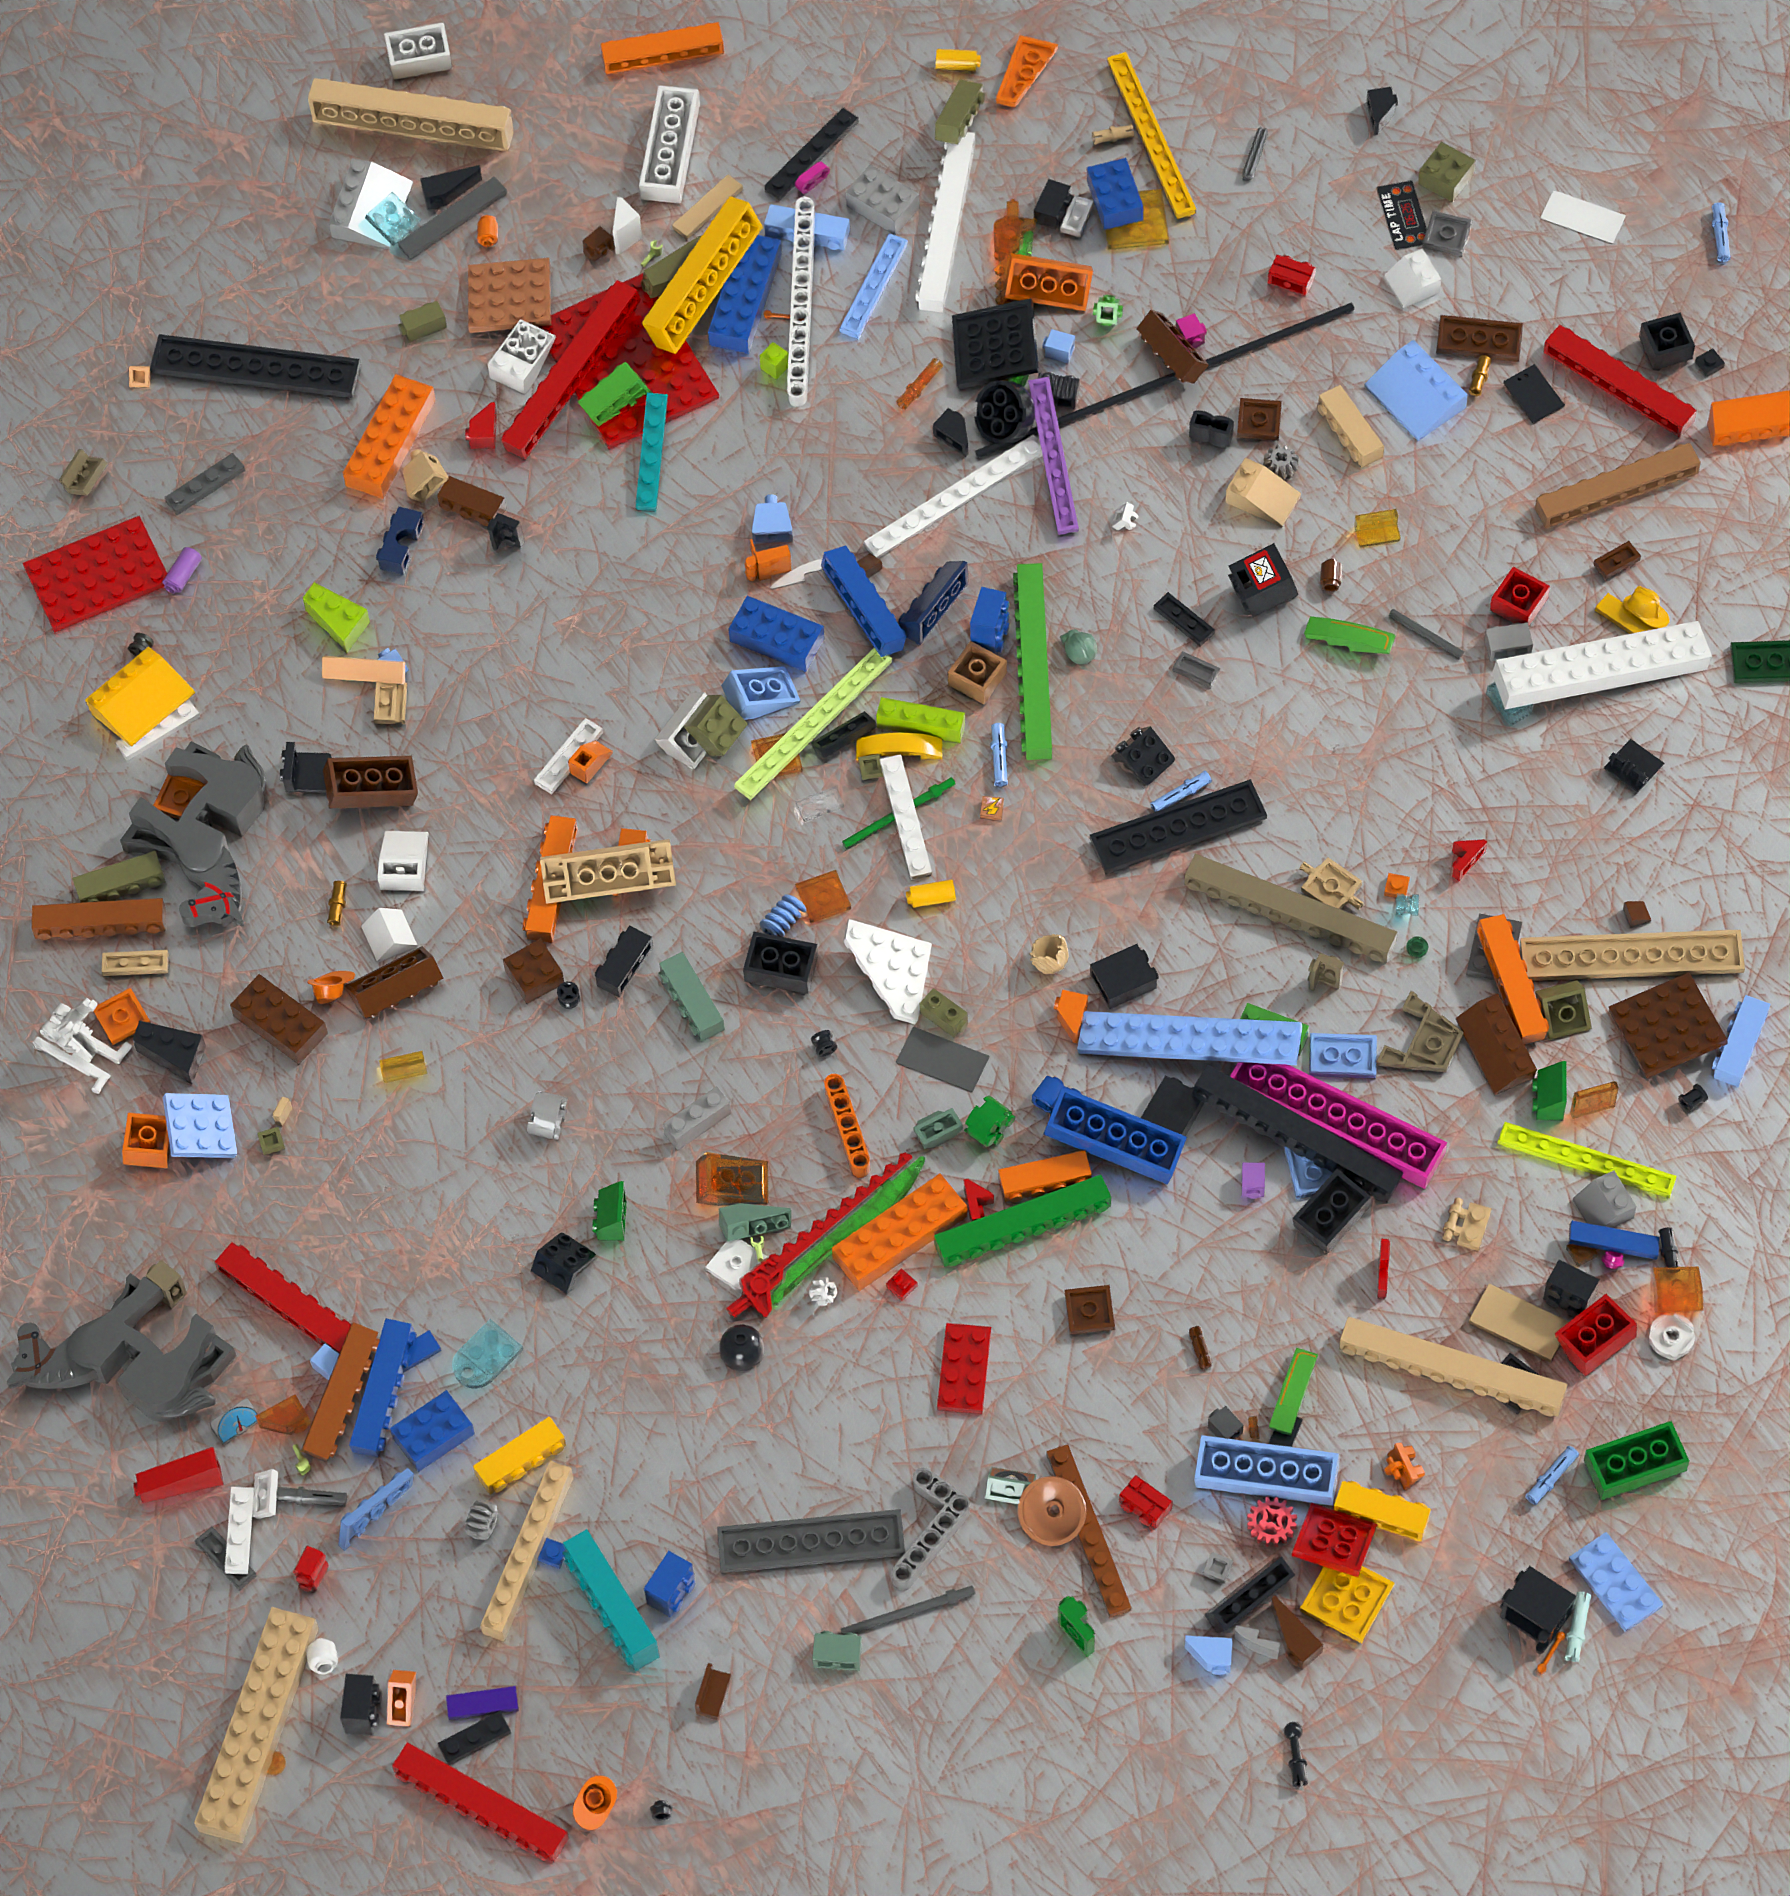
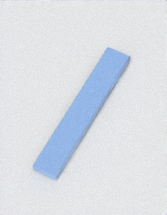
M888 234L840 327V333L859 339L908 244L907 239Z

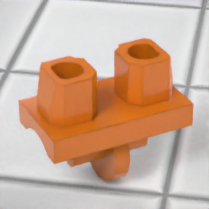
M1401 1442L1395 1443L1394 1448L1387 1454L1388 1458L1386 1461L1388 1466L1384 1468V1472L1386 1475L1393 1474L1395 1480L1399 1479L1404 1490L1410 1489L1415 1482L1423 1478L1425 1472L1420 1465L1412 1466L1410 1461H1413L1416 1457L1412 1446L1403 1447Z

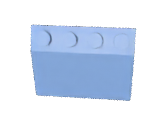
M1414 340L1400 348L1364 384L1365 388L1418 441L1464 410L1467 404L1468 394Z

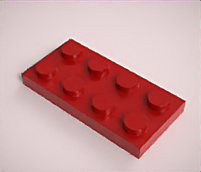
M946 1323L937 1410L983 1414L991 1327Z

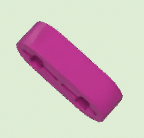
M821 161L816 163L796 180L795 188L802 194L808 193L828 176L830 168Z

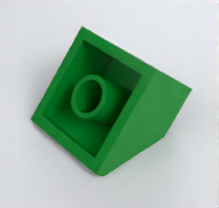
M1566 1061L1539 1069L1537 1077L1532 1078V1091H1536V1098L1532 1099V1112H1536V1120L1563 1121L1567 1103Z
M618 1181L598 1190V1198H594V1212H597V1219H593L592 1230L597 1233L598 1240L625 1241L627 1197L624 1181Z

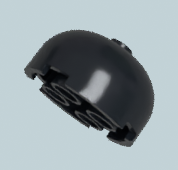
M993 381L984 386L979 392L975 401L978 402L977 416H974L977 429L986 440L999 444L1014 443L1029 433L1035 420V404L1031 394L1025 387L1013 381Z

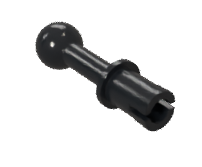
M1289 1722L1284 1728V1734L1290 1740L1292 1760L1288 1762V1766L1292 1771V1783L1295 1787H1301L1302 1781L1303 1786H1306L1308 1784L1305 1768L1307 1760L1301 1756L1299 1741L1303 1734V1728L1298 1722Z

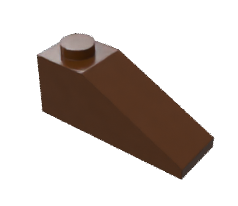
M1274 1596L1271 1600V1608L1287 1654L1286 1657L1293 1666H1298L1303 1670L1323 1652V1644Z

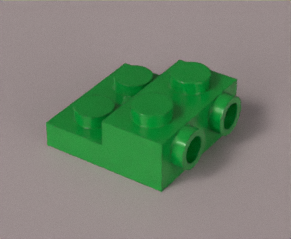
M1067 1596L1060 1601L1058 1606V1624L1085 1656L1088 1657L1094 1653L1095 1632L1087 1623L1088 1610L1082 1601H1076L1073 1596Z

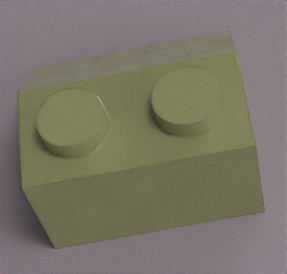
M1577 980L1535 991L1536 999L1538 998L1541 1003L1542 1016L1548 1021L1549 1030L1547 1036L1549 1040L1592 1029L1585 988Z

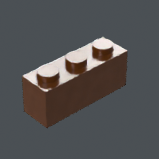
M448 476L449 479L443 484L437 495L439 506L442 509L456 512L466 519L476 520L483 526H488L489 521L495 518L497 512L504 514L506 510L505 497Z

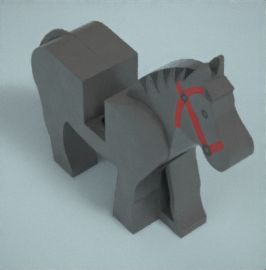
M191 741L185 750L178 747L174 749L164 763L167 774L173 777L184 776L194 778L205 786L193 797L178 822L140 797L129 812L132 824L120 842L123 850L127 853L147 854L156 851L158 859L177 863L187 878L202 888L194 899L185 900L179 906L182 921L186 926L196 927L208 922H215L223 926L234 922L244 926L240 914L242 890L237 868L229 852L224 833L212 828L214 823L243 837L264 810L265 774L263 768L253 756L249 745L242 746L235 755L234 761L221 759L218 754Z

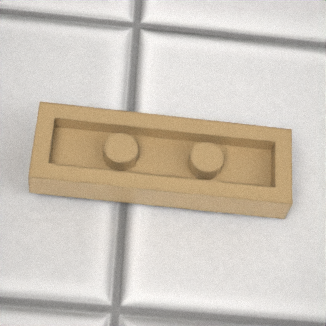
M168 950L102 953L103 976L168 973Z

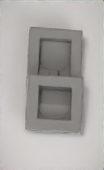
M1236 1625L1234 1638L1256 1653L1278 1659L1279 1642L1258 1639V1629Z

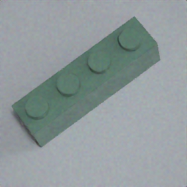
M683 951L660 962V972H658V975L663 984H668L670 988L668 991L672 1000L678 1001L680 1005L678 1008L684 1019L688 1018L690 1021L689 1028L693 1035H698L700 1040L703 1041L725 1030L723 1018Z

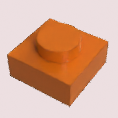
M1388 873L1384 896L1406 900L1410 877Z

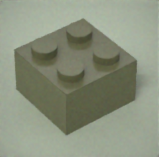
M1440 142L1420 168L1418 184L1453 202L1474 175L1476 160Z
M707 695L683 727L710 756H724L748 723L722 695Z

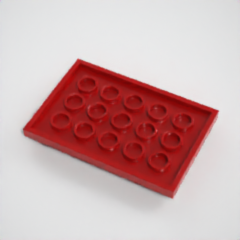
M140 516L23 563L24 569L54 632L164 588L163 580L167 575Z

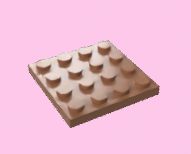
M549 258L468 265L469 333L513 329L520 319L536 327L551 326V273Z

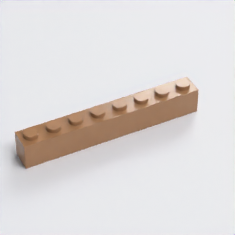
M1690 443L1679 444L1673 449L1657 452L1654 456L1646 459L1640 458L1632 464L1621 465L1607 473H1599L1596 477L1582 479L1576 484L1563 486L1551 493H1543L1536 498L1535 510L1545 529L1699 474L1701 462Z

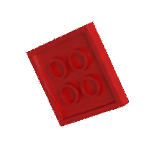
M1311 1503L1293 1548L1292 1556L1359 1577L1377 1524Z

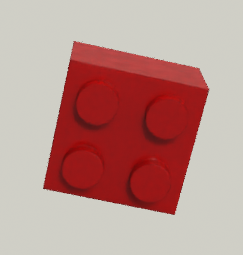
M1513 566L1492 596L1490 611L1513 623H1528V626H1530L1548 600L1550 585Z

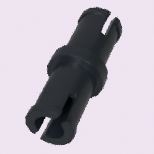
M1662 1228L1658 1232L1662 1245L1660 1252L1664 1256L1666 1274L1680 1273L1681 1270L1677 1256L1679 1249L1675 1246L1673 1228Z

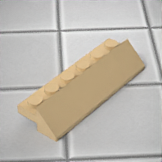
M670 839L540 857L546 904L676 885Z

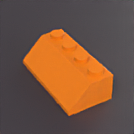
M1010 253L1004 298L1013 300L1031 298L1033 303L1086 311L1093 275L1092 266Z
M1790 390L1711 402L1707 427L1712 445L1725 446L1735 442L1744 443L1754 439H1768L1774 436L1790 435Z

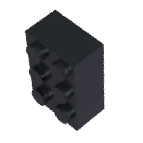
M753 931L743 968L744 982L808 994L818 960V944Z
M1336 1169L1292 1218L1293 1226L1328 1254L1372 1205L1371 1196Z

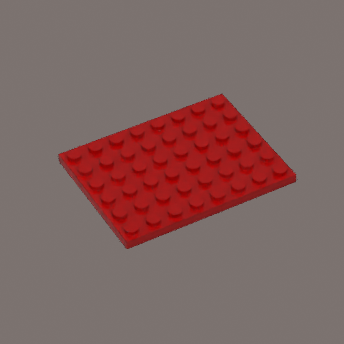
M642 273L623 282L637 289L641 301L574 394L580 400L586 392L596 387L600 380L608 377L617 366L626 362L652 393L668 394L665 423L719 399V393L686 340L676 354L655 346L642 322L659 297L650 299L648 293L643 291L641 286V280H643ZM607 290L552 314L551 326L538 327L556 336L549 351L556 363L560 359L563 350L567 349L571 344L573 336L579 333L584 321L595 311L597 303L605 297ZM646 394L636 399L637 404L632 407L628 404L619 409L620 414L600 426L590 418L608 449L643 434Z

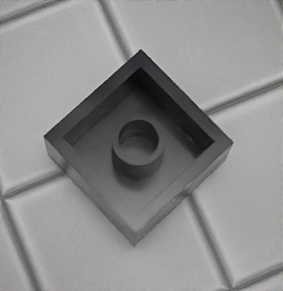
M1681 312L1641 323L1639 338L1653 370L1693 359L1695 344Z
M1559 1259L1546 1282L1543 1299L1550 1306L1560 1307L1566 1310L1570 1316L1576 1317L1593 1304L1600 1279Z
M346 1674L340 1715L345 1734L373 1735L374 1728H378L379 1714L376 1713L377 1705L380 1706L382 1702V1692L379 1691V1684H376L374 1675Z

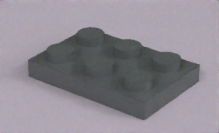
M1479 913L1477 925L1479 920L1493 916ZM1507 919V921L1511 922L1514 940L1519 941L1522 922ZM1475 930L1466 975L1495 980L1478 933Z

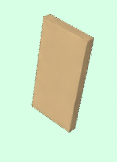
M1488 1284L1469 1319V1324L1550 1363L1560 1346L1555 1332L1569 1322L1491 1284Z

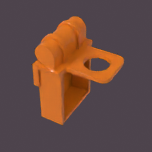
M750 539L752 556L747 557L745 562L747 580L754 581L758 575L759 581L772 578L773 575L791 571V554L788 545L757 552L752 539Z

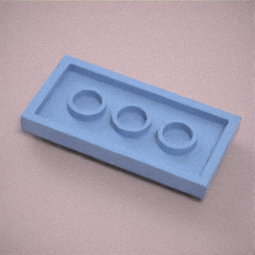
M1607 1532L1569 1556L1570 1563L1625 1632L1663 1607L1661 1600Z

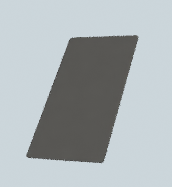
M913 1027L896 1063L973 1092L989 1059V1055Z

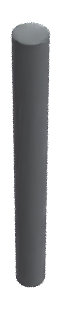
M1395 609L1390 611V617L1459 659L1464 655L1463 650Z

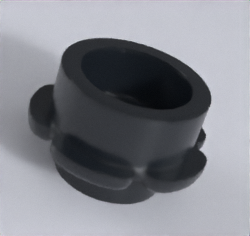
M664 1800L656 1801L650 1807L652 1818L655 1820L669 1819L673 1806L668 1805V1802Z

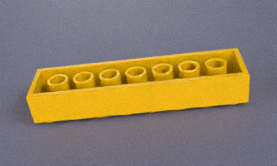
M729 196L673 279L668 283L664 292L657 299L655 305L645 316L642 324L657 348L674 354L677 353L763 228L749 202Z

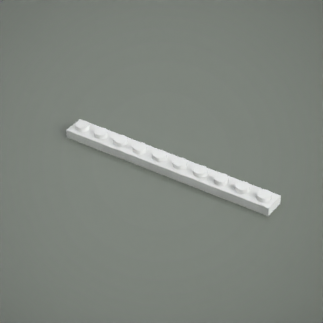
M1033 434L863 542V545L869 553L877 558L882 557L1042 456L1040 442Z

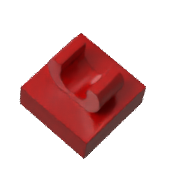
M902 1268L886 1282V1287L901 1301L918 1286V1282Z

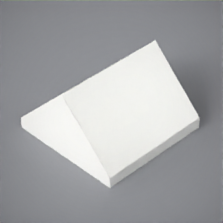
M617 197L613 226L616 254H621L642 239L640 215L622 197Z
M378 908L361 925L377 963L418 947L402 910Z

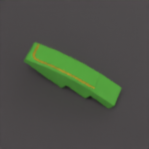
M1310 616L1304 632L1307 639L1326 640L1328 645L1348 646L1350 651L1390 654L1396 637L1395 634L1373 627Z
M1296 1348L1269 1429L1291 1436L1318 1354Z

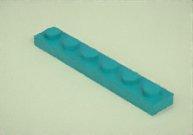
M647 393L636 510H657L668 394Z

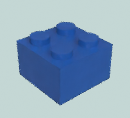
M668 1551L644 1587L647 1605L670 1618L674 1612L677 1613L683 1605L682 1599L686 1593L690 1594L696 1584L692 1563Z

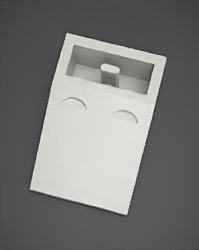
M520 319L488 363L490 379L525 395L535 382L556 336Z
M385 831L377 877L380 890L424 891L428 832Z

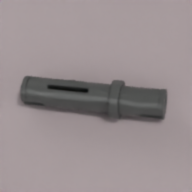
M278 1487L277 1501L297 1503V1505L308 1503L346 1507L347 1493L307 1490L304 1487H299L298 1489Z

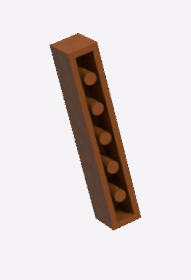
M163 898L33 905L32 931L35 939L39 938L41 940L55 937L69 939L73 936H114L125 933L135 935L143 932L156 934L160 931H166V907Z
M354 1322L351 1324L301 1452L323 1461H327L329 1457H334L338 1447L334 1443L337 1436L343 1435L346 1423H343L346 1414L350 1415L355 1403L352 1402L354 1393L359 1394L363 1381L360 1378L363 1372H368L372 1362L368 1358L371 1351L375 1352L380 1339L377 1338L379 1332Z

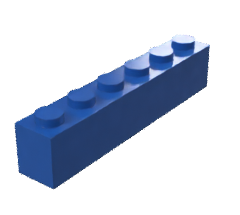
M846 545L824 552L821 563L822 569L880 657L902 651L907 639L906 632L897 623L895 615L887 608L885 600L877 593L875 585L867 578L865 570L857 563L855 555L849 551Z
M385 1319L380 1342L375 1353L349 1444L353 1453L379 1458L380 1451L385 1449L386 1430H390L392 1425L391 1412L392 1409H396L399 1397L397 1391L399 1387L402 1388L404 1383L403 1369L404 1366L407 1367L409 1365L411 1354L408 1352L410 1345L413 1346L416 1341L417 1334L410 1323Z

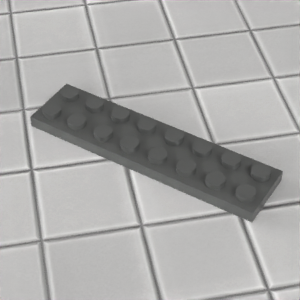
M901 1509L717 1527L721 1573L896 1557L905 1554Z

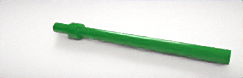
M950 777L938 785L934 784L929 787L927 792L913 799L915 808L932 798L936 799L941 796L942 792L956 784L954 779ZM893 812L843 840L844 847L847 849L895 820Z

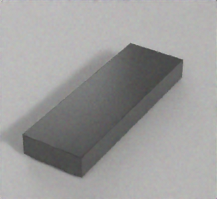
M212 1526L194 1541L239 1591L257 1576L250 1566L248 1574L225 1573L227 1541Z

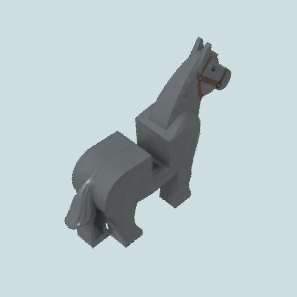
M130 1273L126 1277L125 1288L115 1301L111 1311L78 1327L71 1336L54 1349H51L43 1340L36 1324L32 1322L23 1324L17 1332L19 1352L14 1362L11 1363L14 1373L7 1380V1384L10 1389L22 1385L41 1389L69 1388L86 1384L93 1380L108 1384L130 1359L132 1363L117 1379L123 1396L148 1418L158 1422H166L214 1406L216 1398L206 1391L204 1387L213 1383L236 1357L233 1346L216 1335L213 1325L195 1314L191 1318L190 1328L183 1342L177 1348L164 1355L151 1340L134 1329L137 1322L165 1298L162 1289L146 1277L139 1280ZM212 1342V1344H211L209 1350H208L207 1352H205L206 1349H207V1347H208V1346L210 1345V1343Z

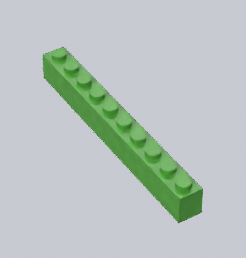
M1042 563L1017 564V572L1013 573V585H1018V591H1014V604L1019 603V609H1015V622L1020 623V627H1016V640H1020L1021 646H1017V659H1021L1022 663L1018 664V677H1022V683H1018L1019 696H1023V701L1019 702L1020 714H1024V720H1020L1021 733H1025V739H1021L1022 752H1026V760L1052 759Z

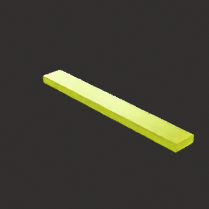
M1504 1122L1497 1143L1600 1177L1614 1170L1622 1184L1669 1199L1677 1177L1508 1122Z

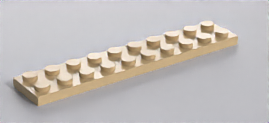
M1741 930L1529 937L1520 939L1521 959L1525 960L1527 965L1526 973L1532 981L1683 975L1688 972L1691 975L1744 973L1745 971Z

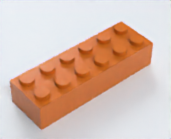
M395 374L343 471L347 487L384 499L436 401L432 386Z
M939 1173L833 1246V1260L858 1291H861L932 1242L934 1235L949 1230L968 1217L967 1205L941 1173Z

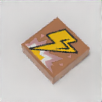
M982 796L980 818L1002 820L1004 798Z

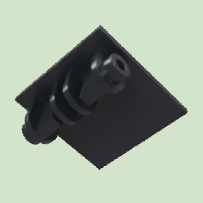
M1630 739L1617 754L1613 752L1610 755V761L1604 766V769L1638 793L1665 763Z

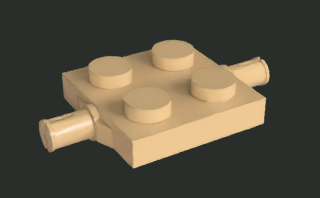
M1329 857L1316 868H1313L1305 861L1301 864L1299 869L1309 875L1308 880L1301 887V892L1308 897L1340 910L1348 903L1358 910L1363 907L1364 902L1354 896L1362 886L1363 881Z

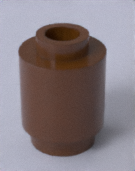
M1327 559L1321 564L1320 584L1324 591H1337L1342 580V564L1336 559Z

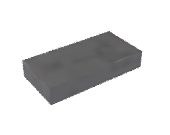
M1182 651L1173 666V672L1211 689L1220 673V668Z

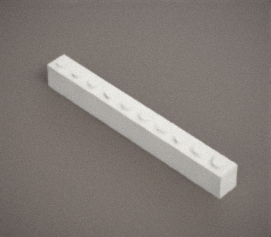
M967 132L965 138L962 137L958 145L945 142L944 150H947L946 155H942L941 166L944 168L943 171H939L938 183L941 184L940 188H936L935 191L937 205L933 204L932 217H934V220L929 222L928 233L931 236L926 239L925 250H927V255H923L922 259L924 272L919 274L921 288L916 290L915 301L919 302V310L944 312L975 148V133Z

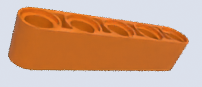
M830 1074L824 1081L825 1095L850 1171L855 1177L864 1178L870 1173L869 1154L844 1079L839 1074ZM833 1085L839 1086L838 1089H831L830 1087ZM843 1104L846 1107L839 1109L836 1106ZM847 1123L852 1125L849 1128L843 1127V1125ZM851 1143H857V1144H859V1145L856 1146V1147H850V1146H849V1144H851ZM858 1162L865 1163V1165L860 1167L855 1164Z

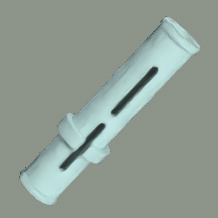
M1585 1592L1576 1593L1577 1598L1571 1628L1566 1637L1568 1644L1564 1658L1569 1661L1570 1657H1572L1571 1662L1579 1661L1581 1645L1585 1642L1584 1629L1591 1599L1589 1593L1584 1597Z

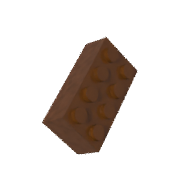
M412 756L328 758L323 768L329 809L413 806L418 795Z
M260 974L230 1004L233 1016L298 1065L328 1034L323 1020Z

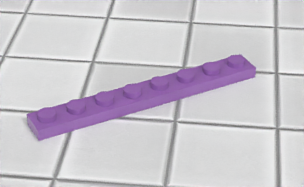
M1049 377L1028 380L1030 394L1035 404L1036 425L1058 535L1078 532L1079 527Z

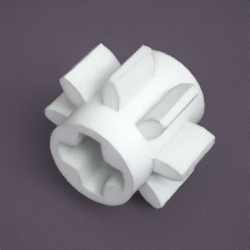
M820 1277L819 1280H813V1284L809 1288L811 1300L818 1301V1306L833 1303V1299L837 1295L835 1283L829 1282L828 1277Z

